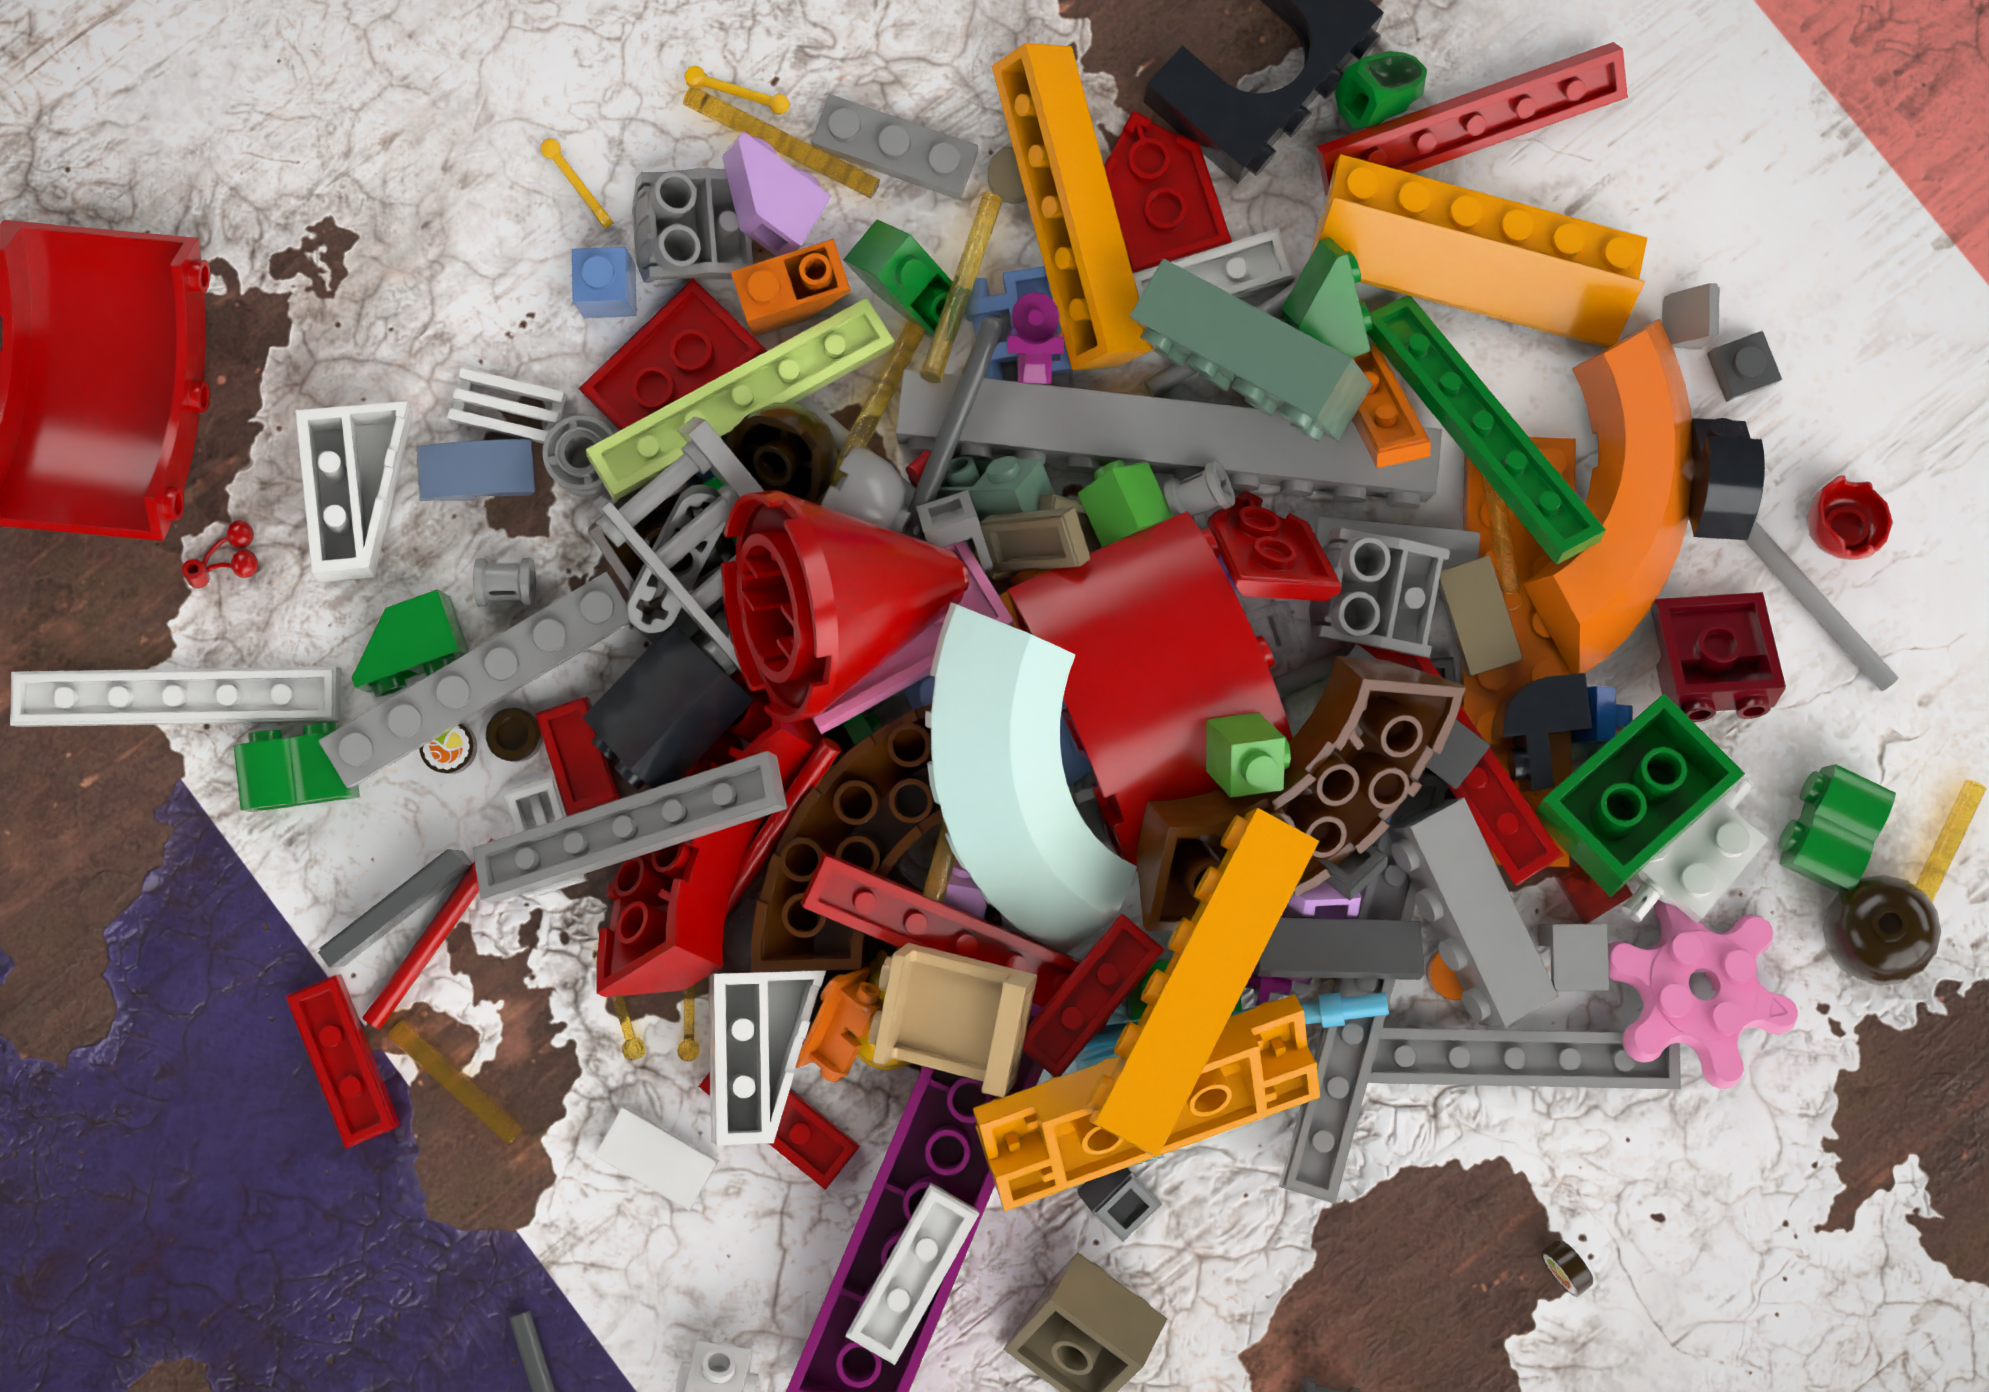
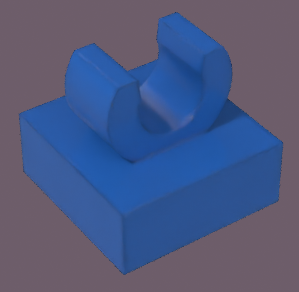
M1587 687L1592 728L1571 732V744L1609 742L1615 736L1616 727H1626L1633 721V706L1616 704V687Z

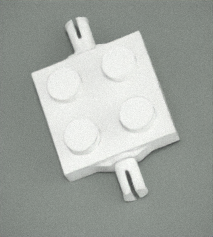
M1744 775L1729 793L1634 876L1641 886L1621 909L1628 916L1640 901H1643V904L1630 919L1641 923L1644 916L1658 900L1676 906L1697 924L1705 917L1769 840L1767 836L1746 821L1736 809L1738 804L1755 786L1750 778L1734 793V789L1746 776Z

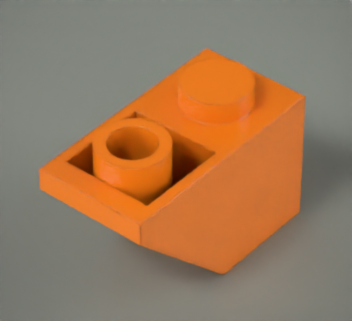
M834 238L731 271L740 303L753 337L804 322L851 292Z

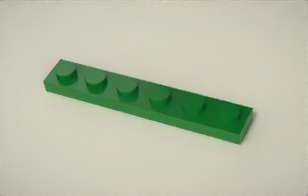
M1406 295L1370 313L1372 330L1366 331V333L1556 565L1601 541L1606 531L1603 525L1412 296Z

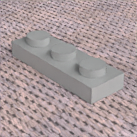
M829 94L811 141L812 149L958 200L962 199L978 155V145L832 94Z

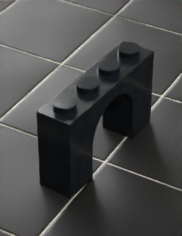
M1260 0L1293 29L1301 43L1304 67L1291 83L1278 90L1266 93H1251L1236 89L1223 81L1182 45L1147 83L1144 103L1179 134L1198 142L1202 153L1237 184L1249 171L1257 176L1275 156L1277 151L1272 147L1284 133L1290 138L1293 137L1310 117L1312 112L1307 107L1319 94L1324 99H1327L1337 89L1344 73L1342 71L1343 67L1353 56L1358 60L1366 57L1381 38V35L1376 30L1384 12L1372 1Z

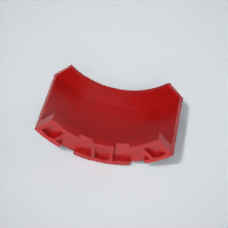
M3 220L1 222L0 317H2L3 333L2 349H0V526L164 541L173 520H179L182 517L184 510L183 491L194 453L199 415L207 411L210 401L209 385L204 381L206 349L205 292H207L210 284V267L207 260H201L198 238Z
M1188 511L1089 553L1091 559L1079 567L1055 568L1007 589L1019 630L1076 654L1063 696V703L1066 708L1061 710V714L1079 756L1088 759L1096 782L1090 786L1099 809L1106 837L1117 856L1137 866L1136 850L1148 801L1190 798L1221 788L1206 772L1207 719L1260 713L1286 737L1288 742L1293 738L1282 702L1269 667L1275 664L1272 651L1262 635L1255 636L1246 614L1217 560L1220 557V552L1212 532L1207 527L1200 530Z

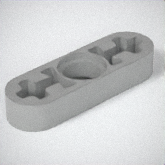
M694 485L682 492L653 545L652 551L656 552L679 531H674L676 528L681 530L692 520V511L688 508L689 506L699 508L703 501L711 504L719 497L717 490L708 485ZM726 521L707 536L701 544H698L690 551L693 560L687 569L680 572L670 571L688 592H690ZM644 564L629 591L627 612L631 623L636 628L647 633H657L672 625L681 609V605L665 588L661 597V607L664 611L655 609L651 615L643 613V603L640 599L650 601L658 588V579L650 577L654 574Z

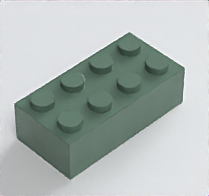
M1164 258L1129 316L1143 329L1140 338L1155 347L1154 351L1180 367L1185 362L1199 371L1201 378L1224 391H1227L1230 385L1233 384L1231 388L1245 397L1244 401L1269 416H1273L1276 409H1279L1278 413L1291 422V427L1318 442L1323 434L1337 442L1340 441L1372 387L1371 382L1353 358Z

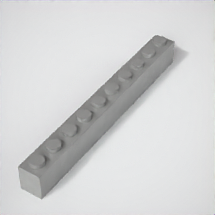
M903 369L896 435L898 444H907L908 452L921 454L925 450L931 452L958 385L960 375ZM983 378L955 450H960V457L970 456L973 459H992V454L1014 456L1017 459H1041L1043 466H1045L1046 460L1067 462L1068 470L1082 473H1094L1099 469V466H1105L1118 460H1123L1125 466L1148 462L1152 472L1174 474V479L1178 481L1204 471L1207 463L1216 461L1224 468L1231 482L1232 489L1255 491L1259 489V484L1281 486L1280 493L1290 496L1307 497L1312 496L1313 490L1334 492V499L1343 502H1365L1366 496L1387 498V505L1392 507L1418 508L1420 502H1427L1436 494L1442 429L1423 427L1431 441L1430 457L1376 468L1352 420L1339 442L1325 434L1322 435L1318 442L1291 427V422L1278 413L1279 411H1275L1273 416H1269L1256 408Z

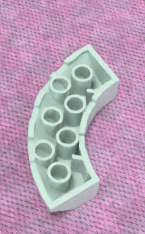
M950 603L938 637L930 675L935 677L932 710L925 711V726L931 728L932 762H927L929 781L934 802L940 804L944 822L948 829L945 836L960 866L968 871L974 883L981 890V896L988 904L994 906L1010 921L1011 925L1032 939L1063 953H1068L1117 918L1137 870V866L1121 859L1094 836L1077 810L1067 786L1061 757L1060 718L1064 691L1076 654L1015 627L960 605Z

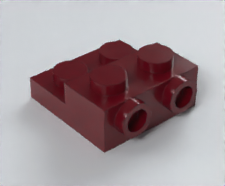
M1763 592L1655 600L1651 613L1661 658L1656 665L1661 692L1670 698L1693 722L1708 720L1715 716L1716 711L1736 710L1739 718L1753 719L1767 714L1776 705L1785 691L1786 685Z

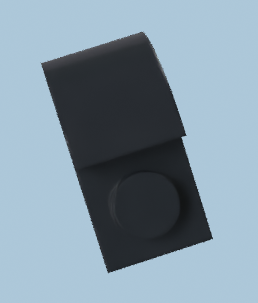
M1692 418V456L1696 470L1691 482L1689 520L1693 536L1698 538L1748 540L1759 511L1764 486L1765 458L1762 439L1750 438L1746 421H1736L1727 418Z
M1586 673L1550 676L1535 680L1512 691L1499 705L1492 723L1491 739L1513 738L1514 748H1509L1508 769L1511 779L1518 781L1520 792L1554 788L1548 735L1579 732L1592 728Z

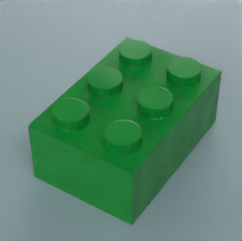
M1662 694L1543 798L1535 814L1550 836L1612 897L1729 793L1745 773L1670 698Z

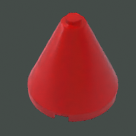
M769 490L741 496L733 505L725 525L724 535L726 538L737 536L735 561L721 563L723 601L731 642L734 646L739 667L750 691L765 689L775 704L765 705L764 711L773 719L782 723L810 719L819 715L948 612L950 603L958 605L969 586V573L966 564L961 559H958L953 551L781 491Z

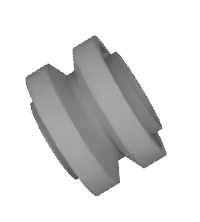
M575 415L561 420L552 427L543 444V462L547 472L564 490L573 495L595 497L606 493L608 490L592 464L585 468H575L572 465V456L579 447L595 445L614 433L604 422L592 416Z

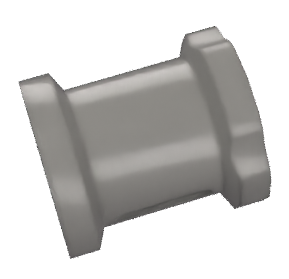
M1216 461L1207 463L1204 471L1182 481L1170 479L1164 483L1166 501L1173 516L1188 511L1194 520V516L1217 506L1226 509L1235 504V495L1229 477L1221 464Z
M486 558L476 559L473 569V589L477 606H488L490 601L521 600L524 605H534L536 598L534 560L522 558L520 563L489 564Z

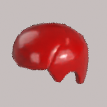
M1845 475L1837 476L1813 497L1806 517L1809 535L1817 547L1829 555L1847 560L1865 559L1879 551L1887 542L1893 524L1888 503L1873 490L1872 483L1868 481H1846Z

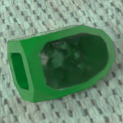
M1386 51L1358 60L1345 69L1335 91L1339 114L1353 129H1360L1378 125L1385 119L1407 111L1410 104L1423 95L1427 68L1416 57L1395 51Z

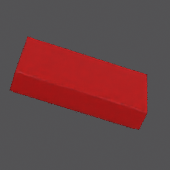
M587 696L535 713L567 816L622 799L610 760L591 742L597 733L582 718L592 708L590 698Z

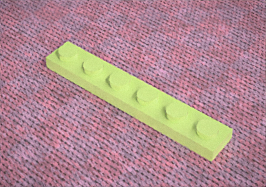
M865 298L587 448L586 456L615 502L654 480L684 454L681 448L687 442L677 430L694 416L705 419L724 442L727 440L731 430L749 413L775 402L794 404L893 349L895 341L868 298Z

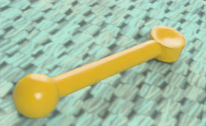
M691 66L685 72V81L689 88L693 90H699L704 86L769 106L771 111L778 115L786 113L789 109V99L783 94L777 93L770 96L706 76L704 70L699 66Z
M553 138L543 140L540 146L542 155L555 162L605 230L613 225L614 222L560 153V143Z

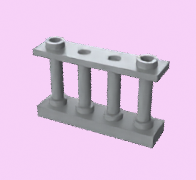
M694 416L677 430L687 442L681 448L684 454L619 510L609 500L600 496L593 502V505L603 515L596 521V524L617 547L626 542L711 640L704 646V649L725 672L732 666L741 672L729 632L725 635L705 612L723 596L721 568L691 594H689L669 569L728 519L733 505L741 496L764 490L705 419ZM710 469L723 485L717 491L719 497L656 552H653L633 527L698 471L704 474ZM736 555L732 557L728 562L735 561Z

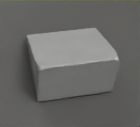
M1718 283L1700 285L1674 292L1664 297L1662 325L1673 348L1701 349L1719 335L1720 287H1718Z

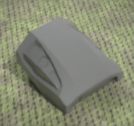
M694 168L669 172H641L635 181L632 217L636 264L644 283L680 278L733 279L731 271L754 264L751 237L739 228L725 169Z
M1333 528L1323 550L1342 588L1339 594L1328 601L1310 600L1309 615L1312 636L1430 658L1432 647L1427 646L1442 564L1444 560L1449 559L1450 549L1397 537L1346 528Z

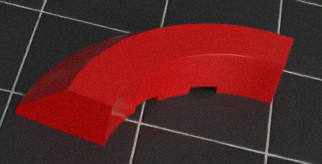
M736 669L730 677L754 701L681 779L769 751L777 756L785 792L793 783L822 738L825 737V733L821 735L812 718L790 723H782L773 719L764 711L765 705L775 704L765 689L750 691L743 674ZM766 816L622 862L616 872L614 882H609L606 897L614 901L609 928H600L596 961V994L603 997L684 991L723 967V932L732 886L742 858Z

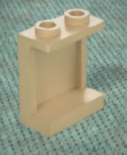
M906 943L894 953L893 957L888 956L882 966L879 989L886 991L883 1009L882 1011H876L869 1031V1043L875 1045L873 1063L885 1065L890 1059H898L983 1081L982 1093L1004 1098L1016 1083L1037 975Z

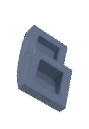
M532 439L449 442L421 445L416 448L419 501L474 500L477 496H531L535 492Z

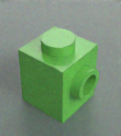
M1123 460L1111 462L1096 470L1093 474L1095 481L1077 493L1102 548L1173 517L1148 462L1125 466Z
M1260 713L1207 719L1206 772L1229 797L1284 790V769L1289 767L1291 761L1290 747L1286 737Z

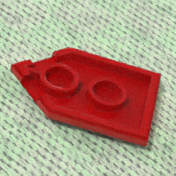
M1132 110L1117 143L1104 164L1132 273L1158 266L1163 258L1171 262L1232 243L1200 144L1182 134L1178 136L1152 123V119Z
M1243 491L1235 497V504L1226 510L1223 508L1219 509L1208 517L1207 526L1217 542L1219 552L1236 588L1243 596L1328 601L1340 593L1342 585L1307 521L1292 513H1289L1286 519L1276 515L1272 511L1261 507L1262 498L1249 491Z

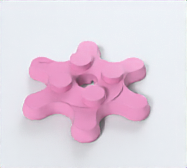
M1658 900L1654 904V912L1659 921L1661 931L1655 945L1650 948H1638L1624 941H1615L1608 944L1609 978L1633 986L1638 991L1643 1005L1640 1017L1629 1025L1623 1033L1622 1042L1624 1049L1635 1061L1644 1063L1658 1058L1670 1044H1685L1697 1053L1705 1080L1711 1086L1718 1089H1729L1738 1084L1744 1071L1743 1061L1737 1045L1740 1033L1747 1028L1756 1027L1770 1034L1780 1035L1789 1032L1797 1021L1798 1010L1796 1004L1782 994L1766 990L1756 977V959L1772 943V926L1764 918L1751 914L1737 919L1727 932L1714 933L1707 929L1701 921L1698 924L1676 906ZM1702 971L1704 972L1703 975L1710 980L1715 994L1710 997L1709 1001L1700 1000L1691 992L1689 978L1693 972Z

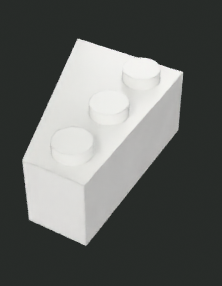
M408 401L295 410L312 573L319 582L375 577L413 417Z
M826 971L724 973L708 976L711 1142L716 1146L774 1143L795 1074L793 1072L803 1040L807 1035L810 1025L809 1020Z

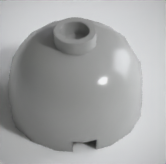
M856 446L850 451L839 468L840 471L847 473L848 476H843L836 487L830 485L822 506L904 534L909 524L911 513L903 510L906 490L902 477L892 464L880 456Z

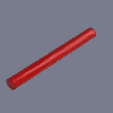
M825 737L822 738L785 793L787 809L772 813L746 850L732 886L725 919L782 838L785 829L803 799L813 787H817L841 752V747L833 740Z
M475 861L363 1015V1020L374 1028L380 1030L478 894L479 886Z

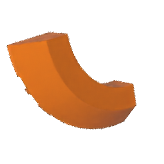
M1660 319L1653 321L1572 368L1587 405L1592 434H1597L1598 466L1592 468L1590 487L1585 505L1606 531L1599 543L1558 565L1553 561L1549 562L1539 573L1523 583L1571 674L1587 673L1605 660L1631 635L1647 615L1668 580L1680 552L1688 524L1691 482L1695 471L1692 456V414L1685 381L1675 351Z

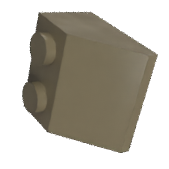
M1077 1252L1053 1277L1008 1340L1003 1350L1060 1392H1118L1143 1368L1168 1318L1151 1307L1145 1299L1135 1295L1105 1273L1099 1265L1089 1261Z

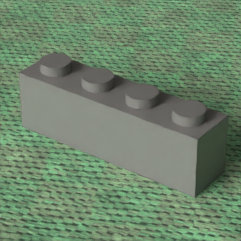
M1465 798L1439 800L1387 828L1393 842L1391 845L1392 855L1398 866L1408 873L1417 892L1415 893L1417 908L1422 916L1432 923L1440 940L1438 944L1440 956L1447 967L1455 972L1464 990L1462 993L1463 1004L1468 1013L1480 1025L1507 1027L1559 997Z

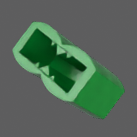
M327 722L303 726V735L283 738L282 730L252 732L248 734L249 743L233 745L240 810L258 812L359 798V785L351 789L345 786L318 741L337 730L336 723Z
M1837 764L1822 767L1819 772L1813 771L1804 782L1800 792V800L1804 801L1801 816L1797 821L1791 820L1780 836L1778 848L1783 850L1779 864L1838 893L1842 890L1855 889L1868 865L1874 842L1889 817L1896 792Z

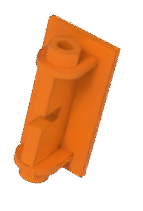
M868 966L846 975H837L825 986L821 993V1001L823 1003L815 1020L810 1023L806 1038L803 1040V1046L795 1066L797 1069L814 1062L821 1068L819 1071L820 1075L830 1082H838L841 1077L849 1074L862 1044L847 1031H851L859 1039L865 1037L876 1011L882 1005L879 997L881 994L880 989L874 984L865 982L871 971Z

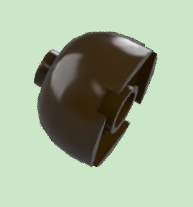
M777 402L769 404L749 413L728 434L726 445L764 491L777 490L815 503L828 489L834 479L838 461L836 441L828 425L815 412L801 405Z
M1879 875L1861 878L1855 889L1842 890L1837 894L1828 907L1823 925L1826 948L1840 969L1849 975L1852 974L1859 980L1882 986L1903 983L1925 970L1937 954L1941 926L1937 909L1924 891L1907 880Z

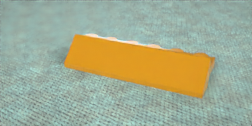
M1340 154L1335 161L1325 209L1318 220L1311 250L1312 255L1318 242L1330 237L1344 251H1351L1355 256L1361 273L1360 283L1608 348L1618 342L1645 281L1639 280L1648 238Z
M1295 994L1276 1001L1265 1002L1254 1009L1231 1016L1228 1019L1160 1155L1320 1098L1317 1062L1307 1046L1304 1010ZM1121 1056L1105 1059L1091 1067L1062 1077L1051 1078L1043 1084L1005 1096L1004 1098L998 1097L987 1104L973 1108L977 1123L975 1127L1004 1212L1156 1157L1088 1121L1093 1109L1086 1106V1103L1094 1085L1102 1074L1111 1077Z

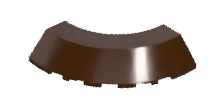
M1336 656L1330 678L1319 702L1298 733L1288 742L1291 761L1289 767L1284 769V790L1229 797L1220 788L1190 798L1147 802L1136 850L1142 921L1145 930L1175 931L1183 917L1190 921L1192 920L1201 902L1200 899L1194 897L1200 880L1209 866L1218 869L1228 850L1220 845L1228 826L1236 815L1244 818L1246 813L1256 808L1269 813L1319 841L1293 892L1295 897L1317 887L1330 878L1329 872L1316 859L1330 860L1335 865H1338L1355 850L1359 854L1364 852L1390 826L1386 820L1395 812L1407 797V794L1414 797L1422 787L1418 779L1434 752L1439 755L1441 754L1455 723L1466 687L1460 683L1388 660Z
M932 703L915 709L890 722L851 748L824 775L817 787H813L803 799L785 829L777 849L767 866L768 871L759 900H757L752 930L750 972L862 969L868 961V934L805 909L800 902L823 852L887 878L905 851L921 835L944 820L940 804L934 802L927 762H932L931 728L925 726V711L932 710Z

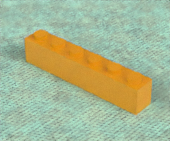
M1024 43L993 64L992 70L1053 301L1058 307L1059 323L1064 336L1071 369L1118 368L1152 351L1153 347L1140 338L1143 329L1129 317L1139 301V295L1072 46Z
M1259 808L1246 813L1244 818L1238 815L1234 817L1220 844L1228 849L1218 869L1209 866L1196 888L1194 897L1200 899L1201 902L1192 920L1190 921L1183 917L1171 936L1167 948L1175 952L1165 972L1158 969L1154 971L1142 993L1141 1001L1148 1004L1137 1025L1131 1021L1128 1022L1115 1045L1113 1052L1121 1057L1111 1077L1102 1074L1088 1097L1086 1106L1093 1109L1088 1119L1089 1122L1148 1154L1159 1157L1319 843L1318 840Z

